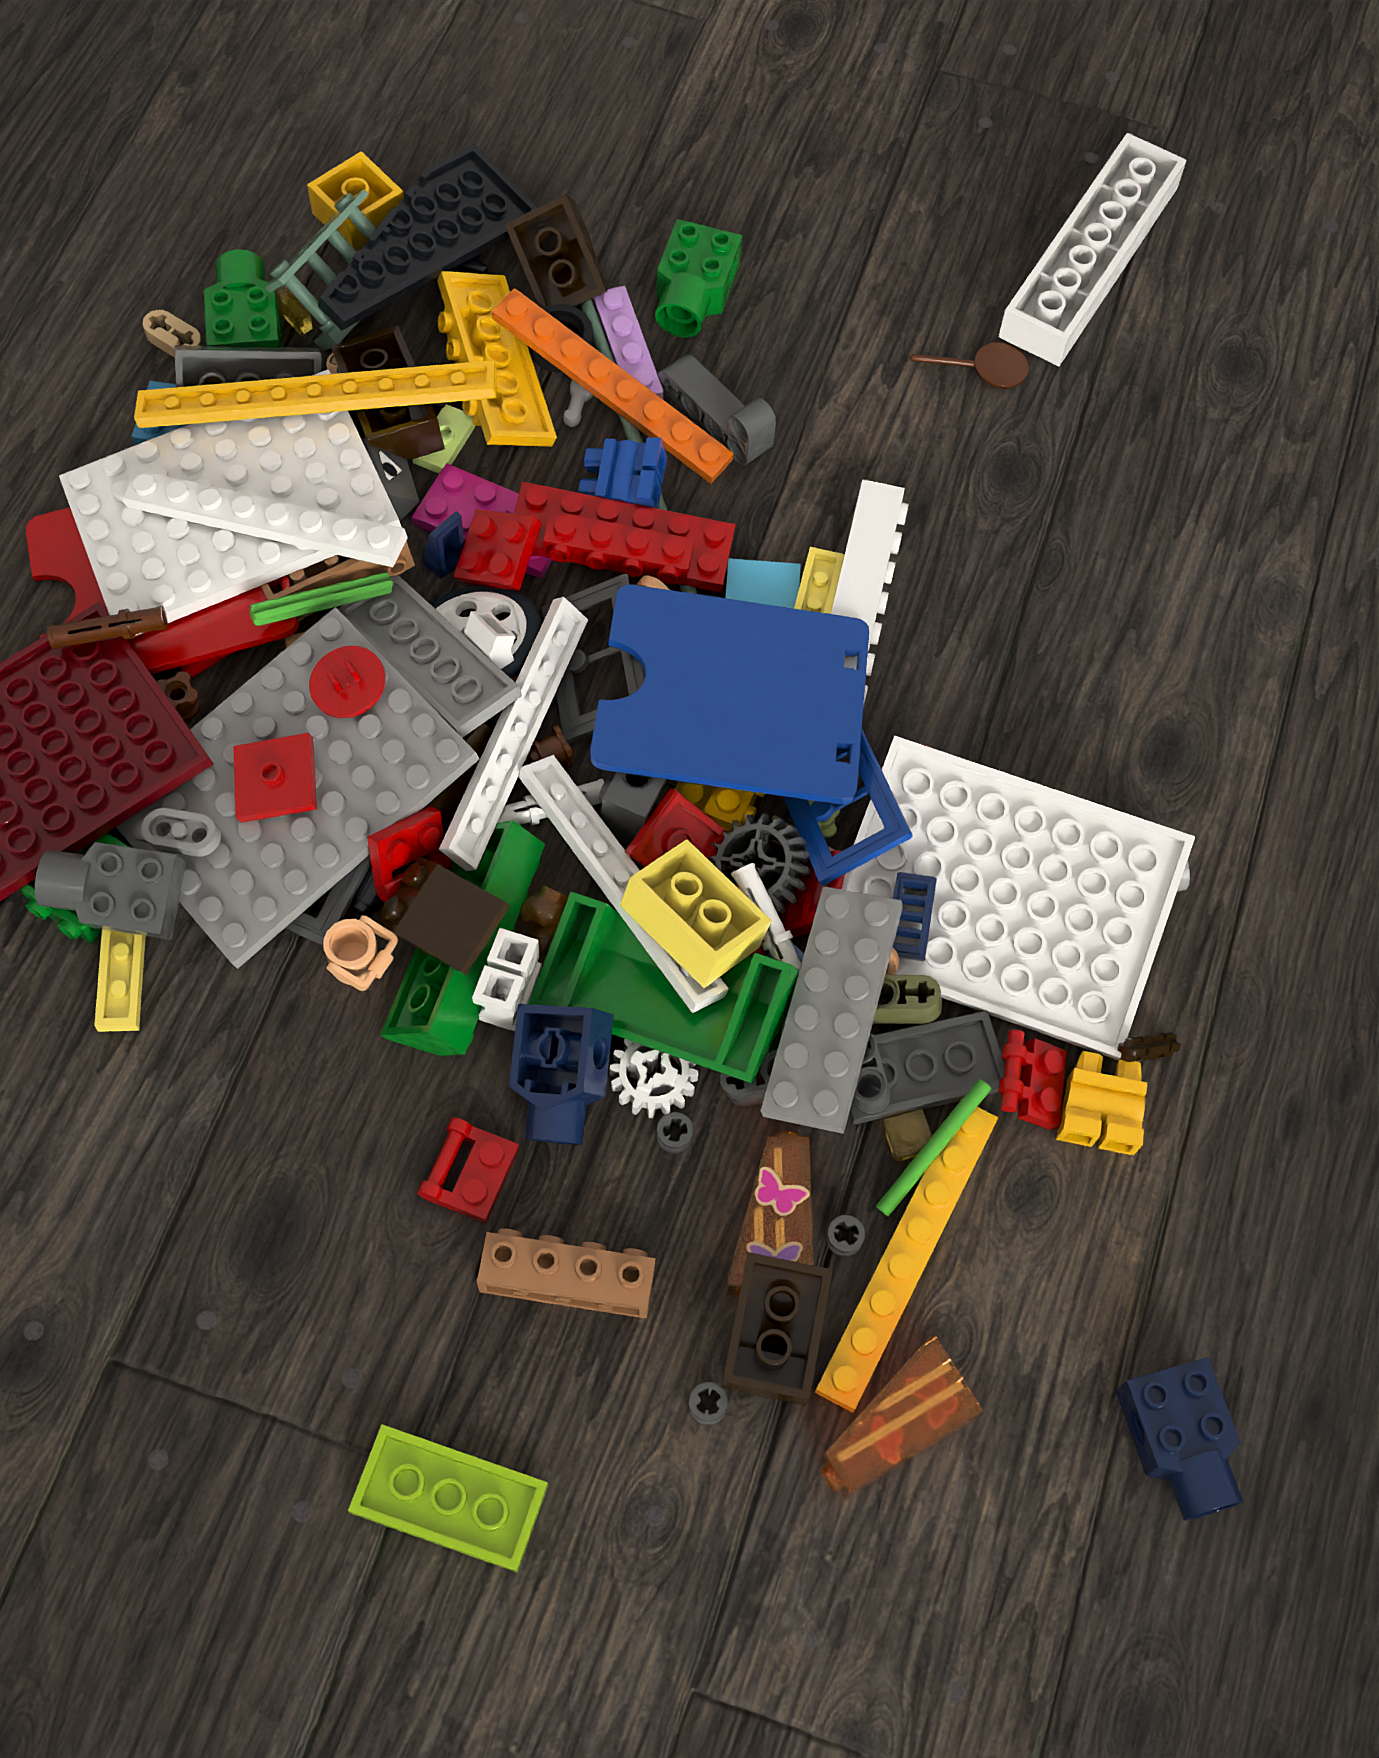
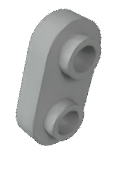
M158 808L147 814L141 825L143 838L155 849L202 857L212 853L218 847L221 840V831L218 825L209 816L199 813ZM171 828L166 836H162L164 830ZM203 834H207L206 837L198 843L199 837Z

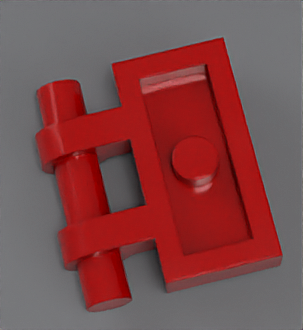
M1010 1030L1008 1032L1007 1044L1003 1045L1002 1060L1005 1061L1004 1078L999 1080L998 1094L1002 1096L1000 1109L1005 1112H1016L1019 1102L1017 1118L1048 1130L1060 1127L1067 1051L1036 1038L1026 1041L1025 1046H1023L1025 1033L1020 1030Z

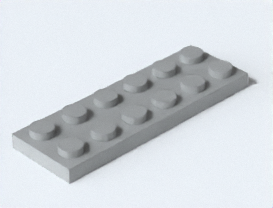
M399 575L390 576L393 582L391 593L345 604L338 608L354 627L462 738L522 696L519 686Z
M823 886L761 1108L763 1117L844 1134L903 909L901 900Z

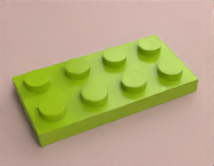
M382 1424L348 1511L353 1515L518 1573L548 1488V1482Z

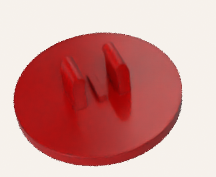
M343 646L334 649L318 661L311 673L309 680L311 698L316 706L329 716L336 718L358 716L373 707L381 697L386 683L385 669L380 659L372 651L364 647Z

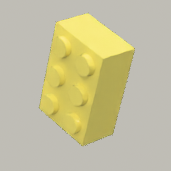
M687 839L631 876L620 904L703 988L760 948L772 921Z

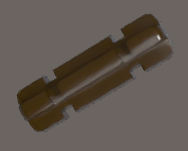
M1168 1032L1126 1038L1123 1043L1118 1044L1117 1051L1121 1052L1123 1061L1135 1062L1137 1060L1142 1061L1172 1056L1174 1052L1180 1050L1181 1044L1176 1041L1174 1033Z

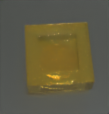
M286 286L276 291L281 315L302 336L313 329L310 312Z
M923 1109L884 1119L882 1123L895 1162L916 1157L932 1137Z

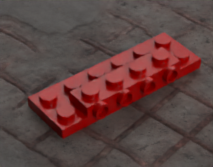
M522 482L514 514L534 516L542 522L531 555L551 558L560 563L571 562L586 565L595 570L606 569L628 574L630 577L648 575L657 578L665 584H681L722 593L735 524Z

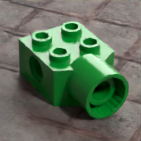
M680 219L676 220L657 269V298L660 301L655 312V319L663 330L677 337H693L700 332L705 316L722 314L740 265L742 235Z
M238 249L227 251L217 259L216 284L204 290L207 346L283 347L281 314L276 290L269 293L265 289L269 282L265 280L264 262L257 254L248 250Z

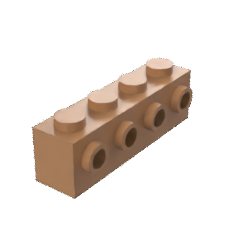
M406 541L393 567L335 555L289 574L291 587L282 590L281 583L272 587L266 583L261 585V588L267 599L271 600L381 572H387L390 576H398L414 567L415 564ZM313 613L298 616V620L301 621Z
M498 1229L497 1233H486L477 1278L479 1292L647 1319L656 1258L648 1257L647 1252L632 1248L623 1249V1253L606 1251V1246L595 1242H582L581 1247L564 1244L563 1239L550 1235H542L539 1237V1240L523 1238L521 1232L512 1229Z

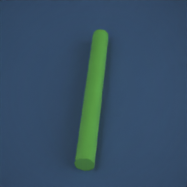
M981 1079L975 1082L875 1206L881 1213L887 1217L890 1216L991 1091L992 1088Z

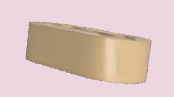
M154 310L149 312L143 319L142 324L147 340L174 358L175 345H180L179 341L184 343V346H203L200 333L196 328L167 311Z

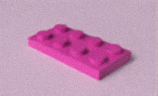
M446 463L412 515L413 525L432 532L457 511L462 516L465 541L476 509L514 514L519 494ZM531 555L525 573L542 579L553 560L551 558Z

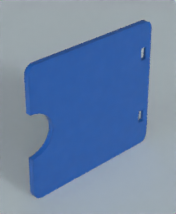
M638 585L622 586L616 594L608 646L624 650L635 657L644 669L645 681L635 693L616 700H599L590 749V760L595 767L601 770L833 804H847L854 799L857 791L869 627L863 620L848 616ZM845 656L857 657L856 670L844 667ZM837 748L850 749L849 764L836 761Z

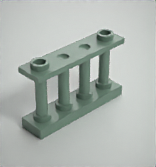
M365 189L354 196L349 192L346 193L334 205L338 211L289 262L284 259L270 272L273 279L265 287L270 293L285 285L321 324L319 329L322 333L314 342L323 352L330 349L332 345L340 343L357 323L341 331L318 307V300L294 273L306 262L329 287L337 275L315 252L326 240L332 244L348 264L352 262V258L357 252L340 234L337 228L348 217L367 239L375 231V226L358 208L361 202L369 195Z

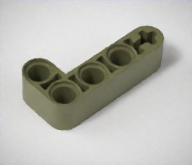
M885 975L880 995H889L892 997V1000L887 1004L877 1005L873 1024H926L933 1022L939 1017L942 1010L940 985L935 979L926 975ZM900 995H906V1004H901ZM927 996V1003H919L920 997ZM786 1018L781 1026V1035L783 1032Z

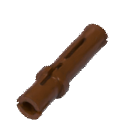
M162 605L132 612L127 608L119 610L118 614L60 625H49L47 627V635L50 646L54 650L61 647L92 643L117 637H123L125 640L135 638V634L167 630L168 618Z

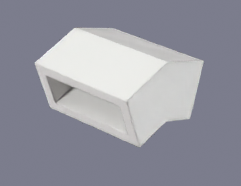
M471 611L464 630L466 638L500 669L513 662L514 658L511 647L515 635L490 611Z

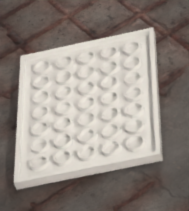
M327 369L315 375H327L330 372ZM348 411L188 424L59 475L109 615L118 614V611L128 608L132 612L162 605L166 611L168 623L336 555L126 507L121 497L137 470L401 527L399 518Z
M894 736L882 771L913 837L846 873L842 890L893 899L897 872L937 878L925 961L899 958V968L895 975L930 976L940 985L941 998L980 1012L987 1011L991 1016L1119 1061L1121 1052L1117 1051L1118 1044L1123 1043L1128 1037L1195 836ZM872 800L869 802L854 845L884 829ZM903 888L904 894L925 897L927 894L925 891ZM902 904V910L924 913V907ZM899 920L898 926L920 930L922 928L921 923ZM896 936L895 943L919 946L920 939Z

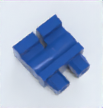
M647 438L646 443H638L632 440L617 442L616 439H605L603 448L586 449L584 458L586 471L599 474L598 479L582 478L578 493L659 508L662 491L660 484H663L667 454L661 438Z

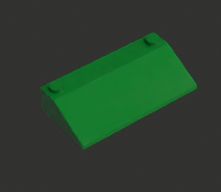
M570 892L529 1005L594 1008L613 1014L612 1035L752 1084L788 1014L799 970L791 964L754 952L753 956L749 955L720 976L728 987L725 998L692 1013L617 910L607 903Z

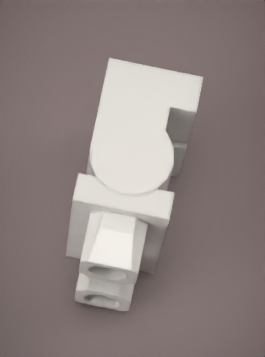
M499 928L487 959L488 966H484L472 997L474 1004L482 1006L479 1020L515 1031L518 1004H529L542 969V963L538 962L539 942L537 939Z

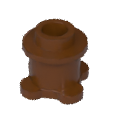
M181 671L173 678L158 680L157 684L183 721H189L197 715L201 704L197 690L192 689L190 685V675L187 672Z
M558 725L552 727V735L538 741L534 739L527 755L529 764L554 755L560 764L563 763L566 768L573 766V752Z

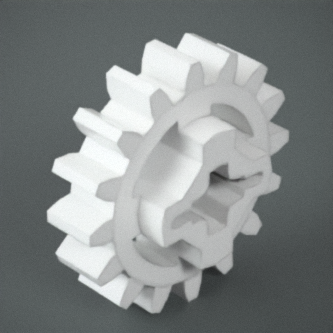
M623 1039L625 1052L621 1050L614 1051L613 1060L618 1064L610 1065V1076L615 1077L611 1081L612 1092L622 1091L619 1095V1103L621 1105L629 1101L633 1102V1114L636 1115L641 1108H646L649 1118L654 1117L655 1109H661L663 1114L666 1115L670 1113V1105L672 1104L680 1109L684 1107L685 1099L683 1095L691 1097L694 1095L695 1087L690 1082L698 1081V1070L691 1069L696 1064L627 1039ZM671 1057L678 1063L681 1075L678 1074L677 1069L671 1066ZM661 1063V1073H656L647 1083V1073H652ZM626 1071L630 1073V1077L637 1080L636 1090L629 1083Z

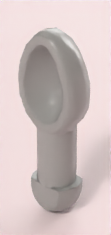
M572 379L569 388L572 398L568 409L564 411L563 415L564 423L569 427H575L579 424L582 418L581 411L584 403L593 397L590 392Z

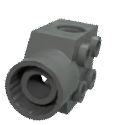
M616 772L613 780L607 778L601 788L599 800L602 801L599 816L618 841L630 845L669 789H675L678 781Z
M97 842L91 846L85 855L46 850L40 859L36 873V902L40 906L76 911L79 922L92 928L172 940L186 861L176 854Z

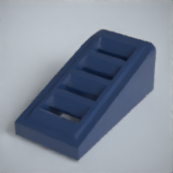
M457 511L429 534L423 555L424 566L440 579L457 567L465 543L462 516Z
M897 872L893 899L901 900L902 904L924 907V913L902 910L901 921L921 923L922 928L920 930L898 926L896 936L920 939L919 946L895 943L894 940L893 948L896 950L899 958L925 961L937 881L935 877ZM903 888L925 891L927 894L926 897L904 894Z

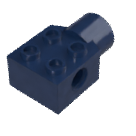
M518 1004L509 1087L529 1101L525 1130L526 1140L583 1145L586 1107L604 1098L606 1093L613 1014L594 1008Z
M1208 1357L1127 1380L1116 1390L1146 1476L1170 1482L1184 1521L1210 1515L1244 1502L1227 1459L1241 1442Z

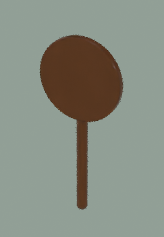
M1001 342L984 345L978 350L974 360L918 354L910 356V360L916 362L975 367L976 373L984 382L1002 389L1020 385L1025 380L1029 370L1024 354L1016 347Z

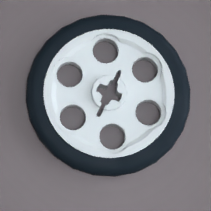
M475 585L445 594L430 604L464 636V630L469 616H459L464 610L472 608L476 609V611H490L494 616L503 612L510 613L506 619L500 622L517 639L511 647L514 661L501 669L511 679L520 673L542 626V618L536 606L526 596L515 590Z

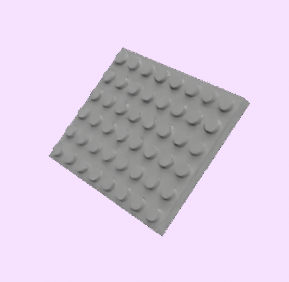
M335 607L190 729L213 762V765L116 828L133 848L176 854L186 861L179 902L226 958L238 969L370 855L368 836L419 812L480 758L466 741ZM343 646H360L372 651L383 664L386 673L384 691L373 707L358 716L351 718L329 716L322 712L311 698L309 691L311 673L318 661L332 650ZM310 733L314 740L317 810L240 823L236 818L233 746ZM158 808L199 813L209 816L218 825L221 831V840L218 847L212 853L202 857L155 849L143 838L141 825L147 814ZM171 828L164 830L162 836H166ZM203 834L202 836H200L198 839V843L201 842L207 834Z

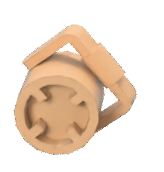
M364 915L359 920H341L327 930L323 940L324 952L328 961L326 968L340 982L352 985L360 991L367 990L375 978L380 979L393 961L394 958L391 954L397 945L398 938L394 933ZM374 933L388 941L384 950L379 951Z

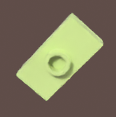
M447 404L437 416L445 449L413 459L414 464L440 474L446 463L452 465L476 427L473 424L471 415H465L462 410Z

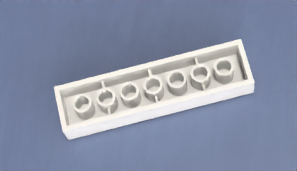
M1127 133L1006 308L999 338L1060 366L1177 190L1187 160Z

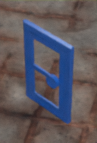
M863 730L861 731L858 772L865 786L856 791L855 797L851 802L847 804H832L814 801L810 806L809 801L806 799L783 796L800 837L807 843L804 847L809 853L810 862L821 886L828 884L913 837ZM837 748L836 760L849 754L850 749ZM869 794L884 829L832 857L818 821L827 820L834 812Z

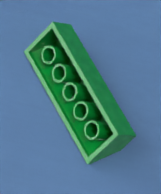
M510 820L496 824L476 870L465 871L451 860L452 868L449 871L503 900L510 907L467 975L415 948L380 1036L438 1056L465 1055L467 1048L473 1040V1032L482 1009L481 1005L473 1003V994L484 966H488L487 959L499 928L514 932V925L521 907L526 902L527 891L533 875L540 866V857L545 843L515 821Z

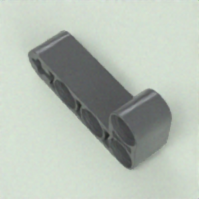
M685 354L658 372V378L663 391L705 432L734 453L733 459L739 465H747L773 446L776 417L770 405L762 398H756L745 406L691 354Z
M870 1033L867 1047L871 1050L863 1058L853 1099L862 1112L877 1114L889 1105L891 1096L878 1045L873 1034ZM778 1049L767 1053L758 1073H761L765 1084L760 1085V1080L756 1075L752 1084L744 1081L745 1088L738 1090L739 1079L721 1073L720 1083L727 1097L734 1105L749 1107L763 1103ZM874 1083L881 1087L880 1092L872 1098L860 1095L861 1089L867 1084Z

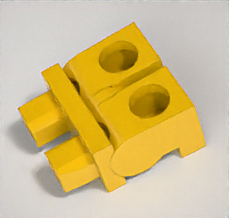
M1083 1051L1066 1082L1060 1127H1058L1056 1140L1092 1147L1099 1138V1149L1134 1156L1143 1145L1144 1129H1142L1148 1084L1141 1081V1063L1119 1060L1116 1063L1115 1076L1102 1074L1103 1056Z

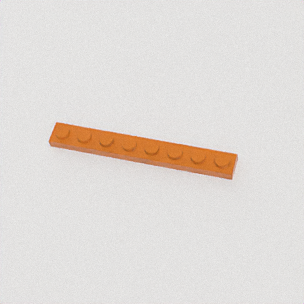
M514 288L492 311L493 320L649 438H661L666 451L710 484L715 481L733 460L734 453L517 289Z

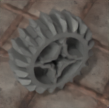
M762 813L757 821L753 815L747 814L744 826L738 820H732L734 831L731 833L722 831L723 838H725L721 844L711 843L718 852L716 856L708 857V860L733 884V877L731 876L733 870H738L751 863L760 866L759 862L762 860L767 865H763L761 869L757 867L758 874L776 911L785 913L783 902L788 900L793 904L797 903L798 899L793 892L796 889L800 891L806 890V885L800 881V878L811 875V870L803 865L810 861L809 853L803 851L804 846L807 844L802 837H797L798 830L793 825L786 827V822L780 817H776L772 821L768 814ZM771 840L782 844L785 852V863L773 858V849L770 847ZM747 845H749V848L745 852L739 854ZM779 879L771 888L767 890L768 885L773 880Z

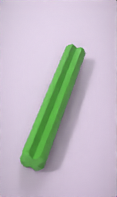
M381 572L250 605L249 615L255 626H261L386 595L392 592L393 582L387 572Z

